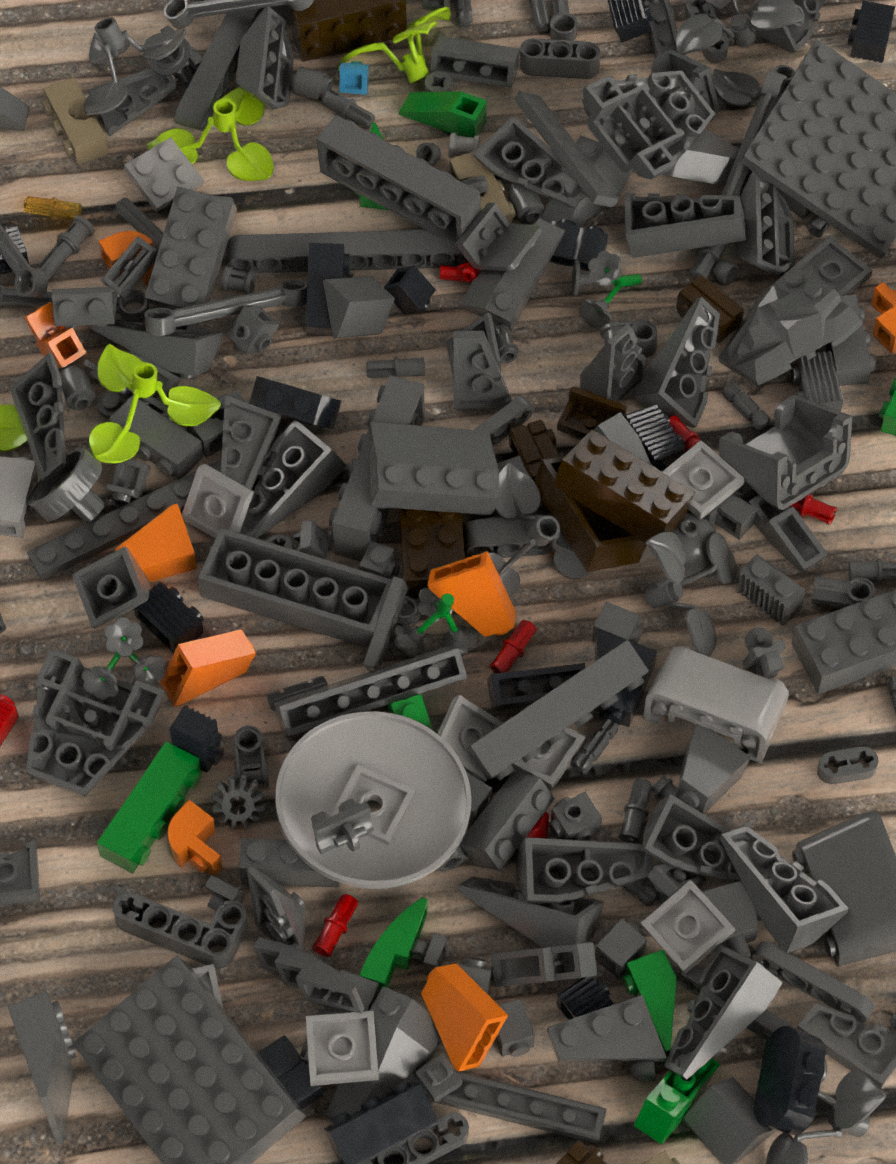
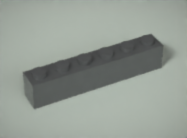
M626 640L466 749L487 780L496 776L500 781L514 771L513 763L521 758L526 763L541 753L538 746L547 740L553 745L567 735L564 729L574 723L578 728L593 718L590 711L599 705L604 710L618 701L619 698L616 695L624 688L631 692L643 684L645 681L642 676L648 673L649 670L630 642Z
M449 645L274 702L273 704L282 733L289 737L313 729L335 717L365 712L468 677L459 648Z

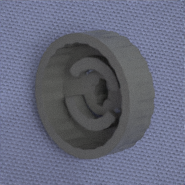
M84 447L73 449L66 454V465L47 482L39 480L29 496L28 504L48 522L60 518L71 509L84 522L92 521L104 508V502L91 490L100 476L102 464Z

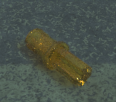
M28 196L24 201V211L26 213L49 216L52 220L55 217L72 220L75 215L81 216L82 205L81 203L57 200V197L46 199Z

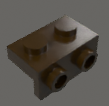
M571 387L569 401L557 423V430L583 439L591 430H594L599 424L621 412L625 416L627 407L617 400L600 397L586 389Z

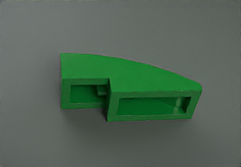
M421 897L406 908L387 927L369 953L359 976L379 983V993L382 987L388 988L395 966L406 970L409 969L413 956L411 949L415 939L420 937L428 914L427 898Z

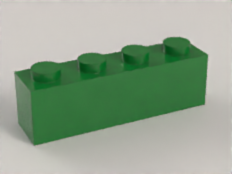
M167 741L164 743L98 840L97 846L100 857L132 874L138 865L142 866L149 858L151 846L156 839L160 840L164 836L168 827L167 822L173 813L176 814L183 807L185 795L189 789H194L200 782L202 772L198 757Z

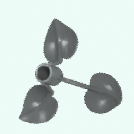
M731 0L735 16L731 18L729 28L718 18L711 20L706 14L692 16L680 26L676 37V47L678 53L682 55L704 50L720 40L722 30L727 33L729 39H734L737 46L747 47L755 41L756 29L771 30L803 21V16L793 0H761L758 3V10L752 11L751 19H749L744 14H740L736 0Z
M113 17L99 21L95 26L97 33H94L91 42L89 60L93 66L109 65L112 84L111 86H103L94 90L87 97L84 103L85 113L96 115L109 112L121 105L126 99L128 89L125 85L118 86L113 63L114 57L124 53L131 44L139 52H144L143 56L146 60L153 61L165 58L173 53L181 44L186 35V29L155 34L149 37L144 45H140L129 36L126 30H120Z
M787 65L776 66L773 70L774 72L786 75L785 89L795 70ZM714 69L713 83L715 92L726 104L745 107L750 103L751 99L758 100L761 96L762 87L760 88V84L754 77L744 73L725 72Z
M512 463L505 465L499 472L500 500L495 510L504 519H512L518 515L522 521L533 522L528 530L530 541L507 563H505L500 555L489 553L509 598L516 593L520 585L519 574L510 567L534 545L545 546L551 542V547L556 550L553 555L554 566L564 577L580 579L594 572H586L563 533L560 532V525L554 517L526 516L536 511L540 504L541 496L539 489L530 477L519 471Z
M672 532L659 533L651 537L646 544L656 555L666 578L646 586L645 595L647 602L652 608L667 605L669 610H688L686 612V622L697 653L710 657L716 647L717 635L709 614L705 610L698 611L696 605L676 602L683 596L681 585L715 571L722 584L731 583L737 573L735 557L725 538L720 533L711 534L707 539L706 549L709 560L713 565L708 569L684 578L685 567L683 565L686 562V553L681 540Z
M826 1059L824 1061L821 1083L827 1076ZM859 1071L849 1072L837 1086L836 1100L819 1090L818 1097L833 1106L828 1114V1122L832 1125L833 1129L798 1133L794 1138L788 1133L780 1134L769 1148L766 1164H807V1148L801 1143L804 1139L830 1136L840 1138L843 1133L855 1137L863 1136L869 1128V1115L882 1103L887 1095L866 1074Z

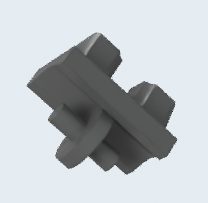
M760 627L750 630L745 637V646L750 652L742 661L745 670L753 668L755 674L768 679L776 677L778 671L784 668L780 653L786 648L783 639L777 640L772 646L773 639L769 631Z
M351 798L341 803L338 807L339 814L330 817L326 812L322 811L311 817L316 847L320 854L345 844L351 851L360 848L359 838L374 831L370 818L371 808L367 802L358 804Z

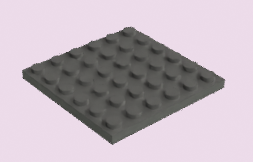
M816 39L739 162L881 259L896 237V93Z

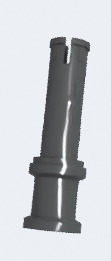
M75 215L72 218V224L65 232H61L57 236L56 245L39 263L36 269L43 270L49 280L70 255L79 252L80 245L87 236L91 237L95 233L92 224L84 217ZM33 276L30 279V288L33 286Z

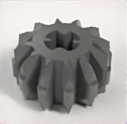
M245 774L241 775L240 782H236L233 775L228 776V785L219 781L217 788L220 792H214L211 796V800L217 802L212 806V812L222 813L218 820L221 824L230 819L231 829L236 828L237 821H241L244 829L249 827V819L258 822L260 815L257 811H264L266 807L265 803L259 801L265 797L264 790L255 791L258 786L257 780H253L247 785V775ZM239 796L244 798V806L241 807L240 803L238 807L232 805L233 797H236L237 800Z

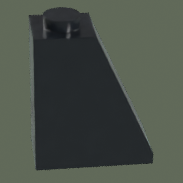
M598 630L595 641V660L597 661L626 640ZM629 641L649 670L648 673L642 676L645 682L631 692H628L626 688L618 692L616 695L619 700L603 710L599 705L600 717L608 718L618 725L630 727L654 670L657 650Z

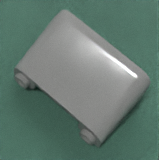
M680 646L671 650L646 696L643 719L658 725L661 717L668 716V721L674 723L676 717L730 736L734 738V746L739 748L742 743L748 749L747 755L750 756V760L762 764L787 704L789 691L785 684L778 679L762 677L697 653L691 647Z

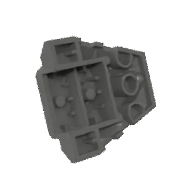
M682 70L651 73L648 78H638L636 74L628 75L625 80H615L613 76H609L585 86L582 90L585 107L591 114L588 120V128L623 173L635 171L639 177L650 180L671 170L715 116V112Z
M794 266L761 292L718 356V360L724 366L759 386L792 369L791 362L805 355L808 360L817 356L815 353L816 349L830 342L833 347L841 344L863 324L851 307L841 302L839 293L834 288Z
M51 648L37 677L38 696L37 704L34 705L33 709L35 721L33 733L30 734L26 773L85 797L154 722L166 692L137 680L133 686L117 679L116 685L119 689L117 695L114 697L108 696L105 700L98 699L94 693L87 692L83 687L85 681L81 675L88 668L83 666L80 659Z

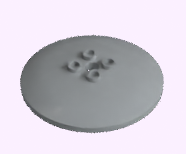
M365 711L330 719L310 730L293 746L280 768L276 784L275 806L278 822L285 839L292 850L309 867L319 874L345 885L367 889H383L417 881L431 874L451 857L467 830L471 812V789L461 760L450 745L436 732L415 720L401 715ZM351 798L358 804L370 800L381 804V809L370 812L374 831L359 838L360 848L358 850L351 851L345 844L320 854L316 847L311 817L322 811L326 812L330 817L339 814L338 807L341 803Z

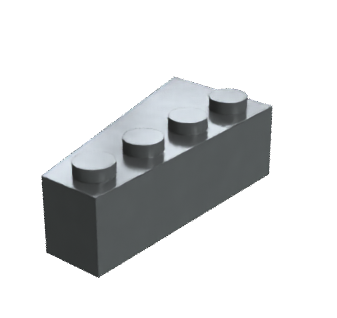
M625 193V236L632 258L746 241L745 216L739 196L702 195L700 199L688 197L687 194H676V198H661L660 194L648 193L647 197H636L635 193Z

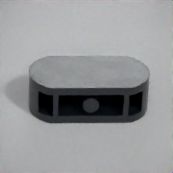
M256 376L249 404L334 430L342 401Z
M790 1026L780 1027L770 1035L765 1043L753 1107L758 1123L790 1135L802 1133L810 1126L815 1116L826 1055L825 1045L819 1037Z

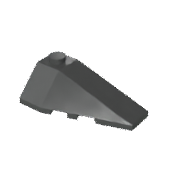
M51 353L44 356L9 388L41 480L47 482L66 465L62 381L55 358Z

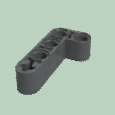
M130 892L120 894L113 902L116 924L122 931L202 964H214L216 969L225 968L233 961L248 929L245 908L238 901L231 900L222 903L210 924ZM229 917L240 919L235 924L225 923V920ZM156 921L166 922L161 928L151 927ZM186 933H194L196 935L191 940L181 939L182 935ZM215 945L226 947L218 953L210 951Z

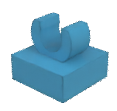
M361 61L341 63L339 92L367 95L369 65H363Z

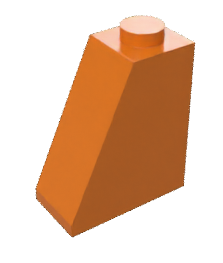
M178 504L171 505L115 549L117 551L126 546L149 582L197 569L195 552Z
M488 551L430 571L427 584L429 590L440 599L444 594H451L454 597L451 609L484 637L494 634L503 635L514 628L516 610Z
M242 629L178 644L160 684L173 706H180L246 673L256 654L253 644L248 641Z
M457 963L435 967L428 974L427 983L421 995L451 1063L458 1072L480 1067L506 1021L508 1014Z

